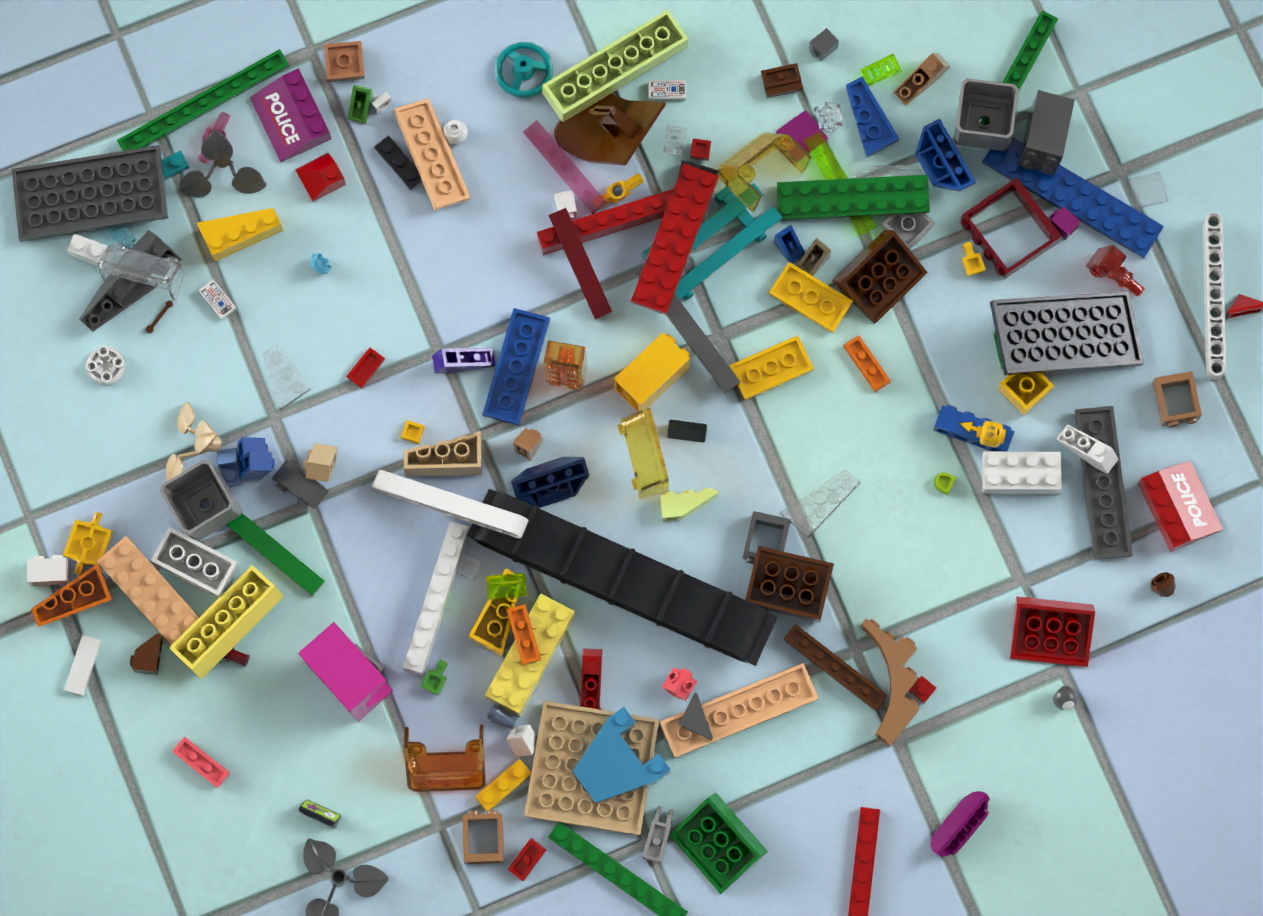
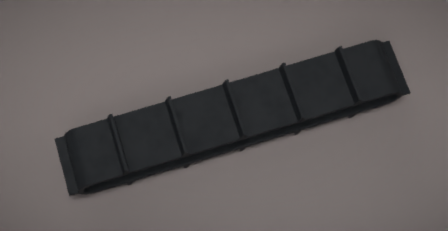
M488 490L482 503L521 515L529 520L522 538H515L473 523L467 537L494 552L512 559L513 562L524 564L559 580L562 584L566 583L608 602L609 605H615L656 623V626L665 627L703 644L706 648H712L736 660L756 666L778 617L770 614L760 606L733 595L730 591L721 590L684 573L683 570L674 569L636 552L633 548L629 549L587 530L586 527H580L539 509L537 505H530L502 492Z

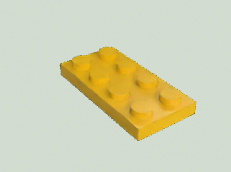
M788 262L769 291L770 296L832 334L853 304V300Z
M798 335L729 365L740 380V384L737 386L744 401L814 371V367Z

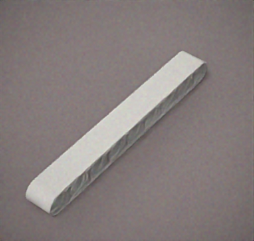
M1210 213L1207 215L1202 226L1205 358L1207 377L1211 380H1218L1226 371L1223 221L1219 214ZM1208 221L1216 222L1217 226H1210ZM1208 239H1215L1217 244L1212 245ZM1209 257H1215L1218 262L1212 263ZM1209 276H1217L1218 281H1212ZM1210 293L1217 294L1219 299H1212ZM1210 312H1217L1219 314V317H1212ZM1211 330H1217L1219 336L1212 335ZM1211 348H1217L1220 354H1213ZM1211 367H1218L1220 373L1213 372Z
M383 470L378 471L371 487L379 493L519 539L522 538L529 521L521 515Z

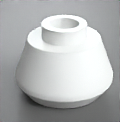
M459 120L448 121L442 129L446 141L450 144H460L468 135L466 125Z

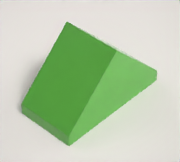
M353 85L348 114L349 120L366 124L374 99L372 89Z

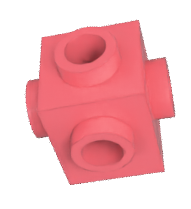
M673 668L662 688L672 696L686 701L697 681L691 677L692 673L687 669L682 668V670Z

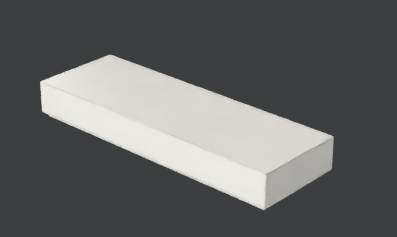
M82 635L64 691L84 696L102 642L101 640Z

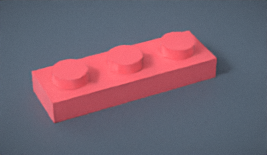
M185 736L172 751L217 788L231 774Z

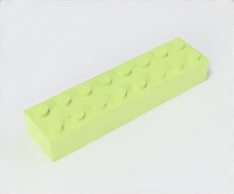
M666 10L543 84L542 94L560 120L565 122L687 48L688 37L669 10Z

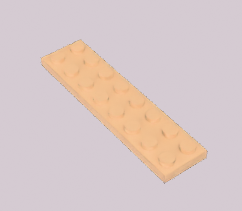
M802 663L701 704L713 736L712 741L679 726L685 711L664 719L659 723L675 759L817 701L819 698L805 665Z

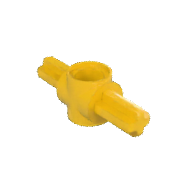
M637 173L626 181L620 180L619 182L612 183L606 189L607 192L593 200V205L597 210H600L611 202L615 204L618 201H623L631 194L630 191L644 183V179ZM617 187H622L623 193L620 196L614 195V190Z

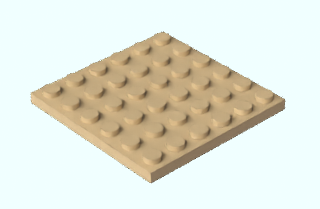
M543 701L524 817L641 835L648 786L595 803L572 772L606 720L616 712ZM631 715L636 722V726L622 735V737L644 765L654 756L659 719Z

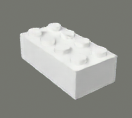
M984 451L982 454V494L1059 495L1062 490L1061 452Z
M171 527L168 528L150 560L154 566L216 598H219L228 589L240 567L237 561Z

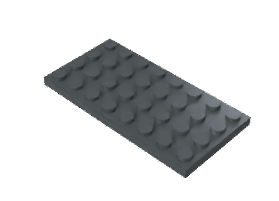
M159 145L12 169L20 242L169 218L161 147Z

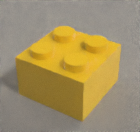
M1043 373L1018 374L1007 376L1000 383L998 390L1025 416L1052 392L1054 385Z

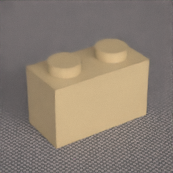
M315 443L313 449H309L303 466L307 479L329 482L336 464V446Z

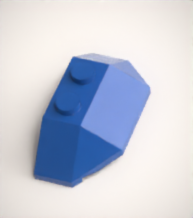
M938 119L924 126L915 156L926 175L928 174V179L932 186L960 192L976 184L942 121Z

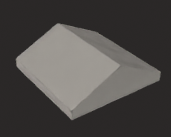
M925 213L890 215L882 223L887 230L895 231L909 250L935 224Z

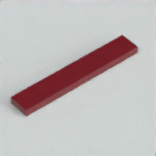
M563 208L548 215L594 319L611 313V307L567 209Z

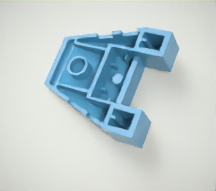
M622 707L606 720L572 771L595 803L654 785L671 773V769L660 754L643 765L623 739L622 735L636 726V722L625 707Z

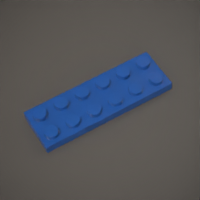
M513 308L483 410V417L520 426L550 323V317Z

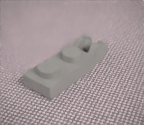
M657 807L642 859L661 864L671 829L670 823L674 810L669 809L666 823L659 822L662 807Z

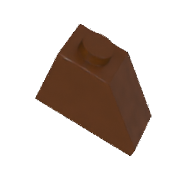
M155 634L135 650L134 655H131L130 667H132L134 672L158 675L164 638L162 634Z

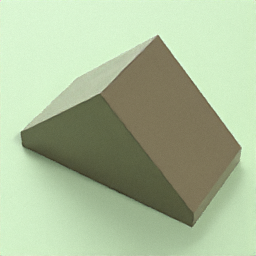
M816 238L797 267L814 276L830 258L831 249Z

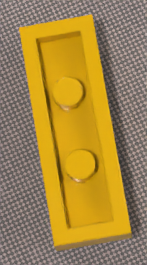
M519 759L477 794L475 798L486 811H490L531 776V771Z

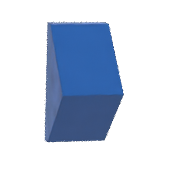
M792 225L775 234L774 244L787 262L793 264L804 256L805 251Z

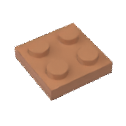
M361 41L324 44L327 82L365 79Z

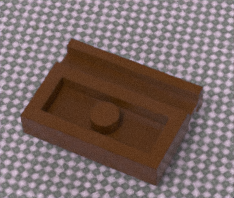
M797 63L761 71L767 98L803 91Z

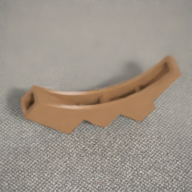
M865 619L860 628L871 637L881 651L890 678L888 710L874 736L888 747H891L920 709L914 699L911 697L907 699L905 697L918 680L917 673L910 667L906 669L904 667L916 652L917 647H915V642L908 637L904 638L901 636L896 642L895 637L890 632H883L879 629L880 625L872 619L870 621Z

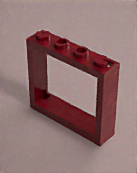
M1017 177L961 216L960 223L963 229L971 233L975 245H980L983 249L984 257L988 261H992L995 265L996 273L999 276L1002 275L1004 279L1058 244L1062 238ZM1013 192L1049 241L1007 269L971 219Z

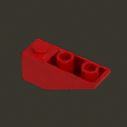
M583 648L580 707L600 710L603 649Z

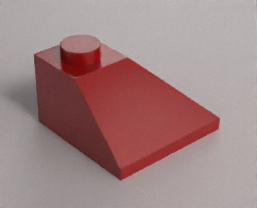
M329 152L295 169L312 202L346 185L340 169Z

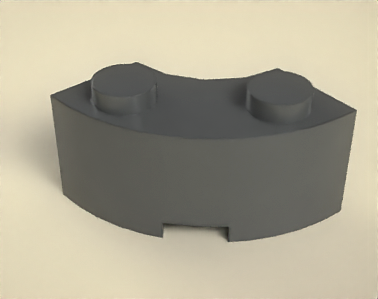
M285 461L272 477L277 483L276 487L284 493L288 491L299 499L297 502L303 507L307 508L309 506L316 509L329 491L316 480L307 479L300 468Z

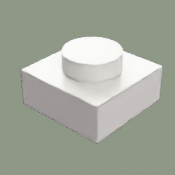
M387 92L383 95H377L372 102L374 111L379 114L392 104V99Z

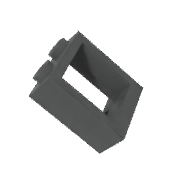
M753 511L743 559L749 564H754L756 553L749 552L755 524L783 529L779 551L784 552L791 519Z

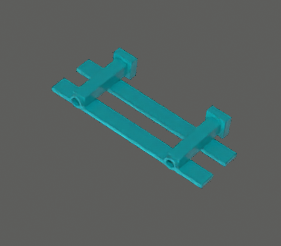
M730 183L715 194L714 200L718 205L723 202L725 206L701 224L691 252L734 218L739 221L744 229L687 275L680 278L675 291V295L679 300L681 298L685 301L689 300L694 295L692 290L754 240L758 243L762 242L767 237L765 232L783 218L774 206L756 220L749 214L746 209L764 195L754 183L737 197L733 195L734 187ZM649 246L646 250L642 252V258L645 261L648 257L651 246Z

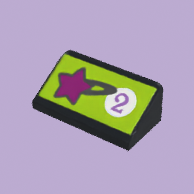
M305 800L298 809L301 814L332 828H336L341 818L340 814L310 800Z

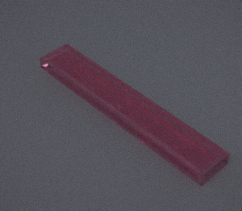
M537 120L523 131L526 137L592 214L607 203Z

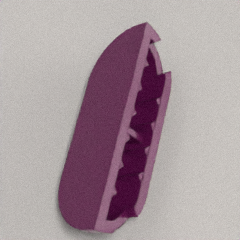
M972 792L959 802L931 838L930 846L934 853L941 857L950 854L955 855L964 846L989 814L987 808L990 798L985 792Z

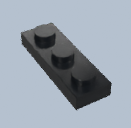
M387 136L374 147L409 190L422 181L415 165L390 136Z

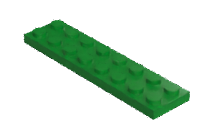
M928 174L777 182L778 212L783 217L780 221L930 213Z

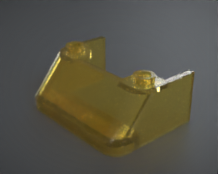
M769 132L760 134L721 164L718 169L719 179L751 212L755 211L762 197L750 184L756 175L752 167L754 164L777 148L802 174L812 158L787 134Z
M643 409L620 419V424H617L619 434L624 435L634 471V478L631 481L633 489L638 490V498L641 499L669 492L668 474L651 409Z

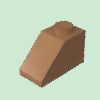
M525 428L513 442L514 452L531 461L543 442L541 434L532 428L530 430Z

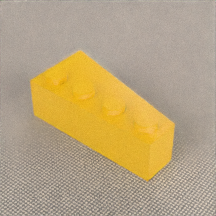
M274 208L197 223L215 262L283 231Z
M505 568L467 639L500 657L503 655L510 627V620L506 609L515 607L523 577Z

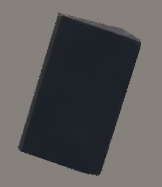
M670 419L667 436L672 439L704 443L707 425Z

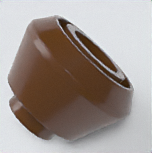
M1168 572L1160 573L1152 579L1150 588L1161 597H1169L1176 589L1175 577Z

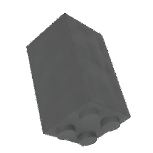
M1038 90L1030 108L1018 166L1029 170L1041 171L1044 174L1055 175L1063 158L1075 99Z

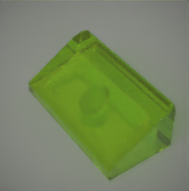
M524 573L486 576L488 599L527 596Z

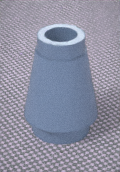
M493 705L487 719L491 720V723L513 729L517 718L500 705Z

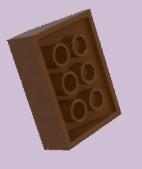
M885 229L832 281L846 297L853 300V304L870 321L876 324L928 272L896 232Z
M758 546L745 600L768 611L820 623L834 563Z

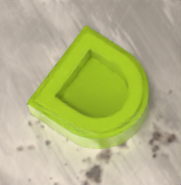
M941 472L934 479V487L939 492L948 495L957 477Z

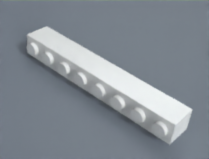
M452 521L449 523L403 666L406 672L424 676L468 539L469 526Z

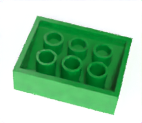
M717 793L709 796L669 834L720 894L726 891L768 853L767 849Z

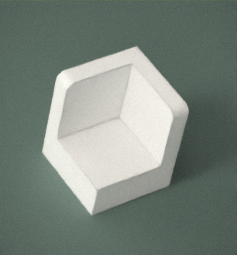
M530 724L514 726L506 740L517 757L533 755L535 751L537 736Z

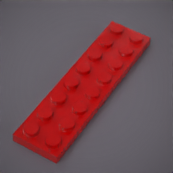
M683 163L633 293L631 303L667 315L719 179L718 175Z

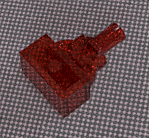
M1114 245L1098 248L1086 265L1093 276L1097 278L1107 276L1116 281L1120 288L1126 287L1136 297L1140 296L1145 289L1133 279V273L1128 272L1122 265L1127 256Z

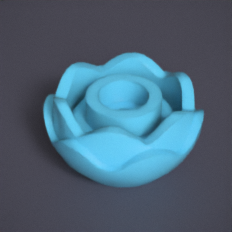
M314 253L312 255L311 267L318 274L329 273V270L332 268L329 265V260L323 258L321 253Z

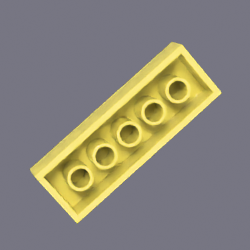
M251 565L169 648L188 668L202 679L284 596L273 583Z
M540 593L529 613V619L542 661L523 666L516 641H514L489 686L485 698L520 717L573 621L575 611Z

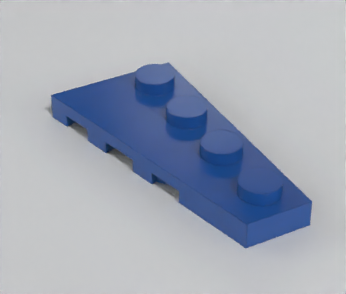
M860 77L847 84V94L866 158L898 142V135L864 78Z

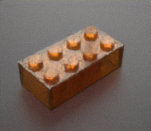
M548 340L543 362L546 382L556 387L566 385L567 388L572 390L583 389L587 372L586 347Z

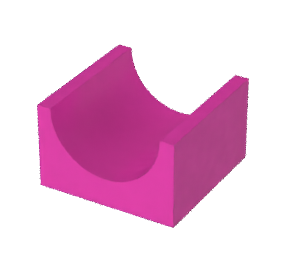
M335 622L330 624L298 653L358 722L393 692L386 683V679Z

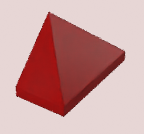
M1239 294L1228 310L1226 319L1263 312V302Z

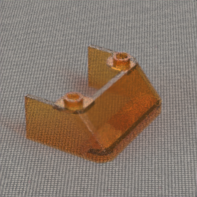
M480 724L479 739L470 740L466 743V752L427 753L426 746L423 743L410 742L409 727H405L404 755L408 788L414 792L478 790L483 788L486 784L484 725Z

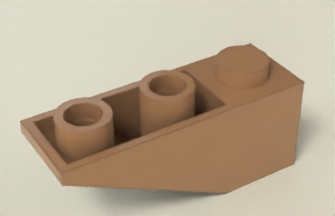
M932 53L893 93L907 106L935 83L951 66L939 53Z

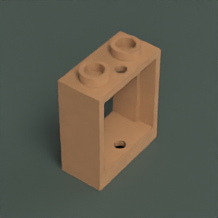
M1193 372L1154 378L1152 384L1161 426L1167 425L1168 428H1171L1183 422H1186V424L1198 422L1197 420L1202 416ZM1188 384L1194 412L1168 416L1162 388Z
M497 810L487 811V814H479V811H468L467 815H463L464 864L504 863L502 813L499 814ZM497 820L498 853L469 854L468 821Z

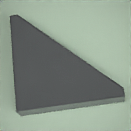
M694 692L679 726L712 741L713 736L698 694Z

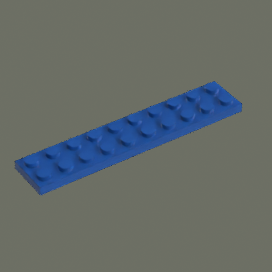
M1012 137L1010 147L1007 150L990 149L982 161L984 165L1011 181L1017 177L1028 191L1060 210L1065 207L1082 223L1143 259L1164 227L1060 164L1055 175L1044 174L1041 171L1029 170L1018 166L1023 143Z

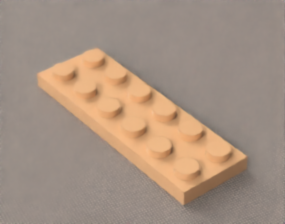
M429 98L394 108V115L434 211L468 201L470 195Z
M127 535L97 561L171 645L199 618L195 611Z

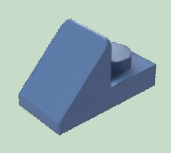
M237 448L219 450L217 452L218 466L229 487L242 485V480L239 479Z

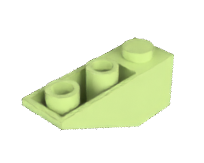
M713 488L702 489V492L685 490L681 494L665 492L664 495H660L662 522L683 520L718 497V490Z

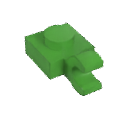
M440 659L435 671L428 670L421 688L439 696L447 679L442 674L448 663Z

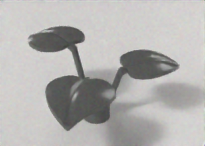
M214 129L201 146L202 154L209 160H215L209 173L204 177L201 171H191L182 178L179 189L187 195L199 198L208 195L212 188L208 179L217 165L220 168L230 166L232 175L235 177L232 180V186L241 193L251 194L259 192L266 187V182L263 180L262 175L252 167H242L237 173L235 172L233 161H231L233 155L232 145L221 132Z
M310 838L306 841L303 851L306 868L313 874H320L325 869L331 873L330 882L333 885L327 902L321 898L312 900L307 905L306 916H339L338 907L330 904L336 887H342L346 881L354 883V890L361 897L376 895L387 883L388 876L380 869L371 865L356 867L353 870L354 879L347 876L346 872L342 869H329L328 867L332 866L336 860L334 848L326 842Z

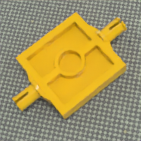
M95 511L92 522H83L76 519L63 556L77 562L73 572L76 575H81L84 565L95 566L98 564L97 561L106 554L113 531L99 525L103 515L100 512Z

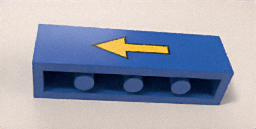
M942 405L933 431L988 451L996 452L1008 451L1015 432L1011 430V427L1002 424L1003 429H1006L1003 444H1000L998 447L981 445L980 438L976 437L978 426H982L985 421L992 420L977 418L975 414L964 411V413L957 411V408L952 405Z

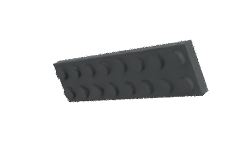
M1114 407L1075 409L1077 430L1110 446L1118 457V461L1108 474L1080 458L1093 560L1132 557Z

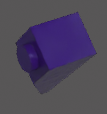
M493 347L441 348L432 355L435 374L457 373L496 366Z

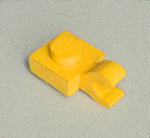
M971 242L964 243L962 248L966 257H963L961 260L967 277L985 272L986 268L980 252L974 254Z

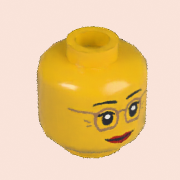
M985 421L982 426H978L976 437L980 438L981 445L998 447L1004 442L1006 429H1003L1001 423Z

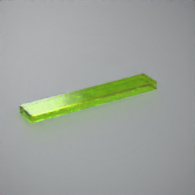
M820 131L803 140L826 180L848 179ZM871 216L848 217L859 236L876 228V224Z

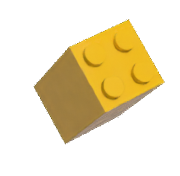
M664 332L660 334L614 378V389L640 414L652 405L690 368V354L683 347L680 349L676 345V340L670 334L666 335Z

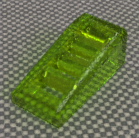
M894 53L860 69L868 87L903 72ZM889 62H892L894 69L891 70ZM885 65L888 72L884 73L881 66ZM875 68H878L880 76H877ZM871 70L874 79H870L867 71Z

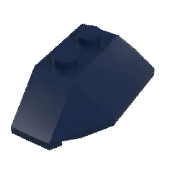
M560 457L525 469L511 480V484L517 499L541 508L576 496L590 474L584 457Z

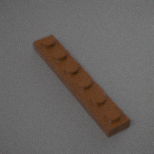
M797 624L784 637L783 640L875 712L888 695Z

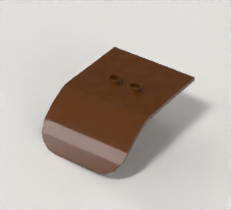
M611 93L565 122L559 120L554 129V138L558 146L564 151L589 163L626 166L666 103L626 100Z

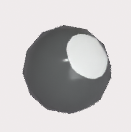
M1062 686L1053 697L1054 704L1061 710L1072 709L1078 700L1077 693L1069 686Z

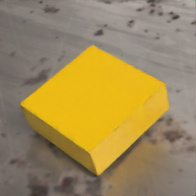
M406 420L400 438L419 445L425 425Z

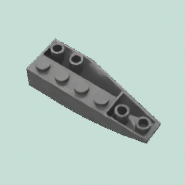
M148 230L109 274L79 320L94 332L155 289L182 259L157 235Z

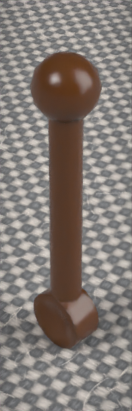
M168 300L166 302V306L163 308V310L160 312L157 318L153 321V323L146 327V331L148 333H152L154 331V326L157 324V322L161 319V317L164 315L167 309L173 306V302L171 300Z

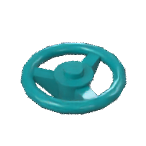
M518 42L509 45L499 54L495 62L494 74L498 85L506 93L515 97L528 98L542 92V85L552 79L553 63L550 55L542 47L532 42ZM530 49L537 52L544 62L532 60L529 56L519 55L515 51ZM507 56L514 63L513 74L515 78L512 87L505 82L502 75V64ZM546 71L542 83L536 88L527 91L520 90L522 82L531 79L535 72Z

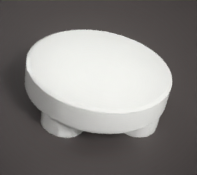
M100 346L90 354L86 369L91 379L96 383L111 385L123 376L125 361L121 353L116 349Z

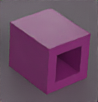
M1065 207L1060 211L1058 209L1055 210L1050 216L1051 223L1065 240L1079 227L1081 222Z

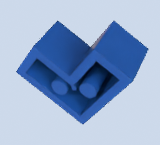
M242 437L237 442L239 479L261 480L274 469L275 461L272 458V452H268L265 438Z

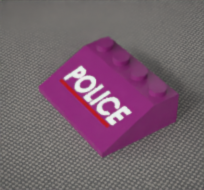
M299 68L280 76L250 97L280 162L332 140L327 125Z

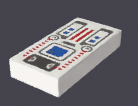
M648 80L649 100H686V80Z
M214 279L198 290L221 320L237 309Z

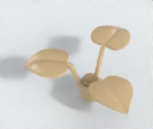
M185 402L179 412L177 427L181 434H186L187 431L195 434V451L180 454L178 457L176 454L170 456L166 465L167 481L183 472V463L181 461L183 457L201 453L206 454L207 451L218 452L221 448L220 437H216L218 434L206 421H200L196 430L192 429L191 426L195 418L193 408L189 402Z

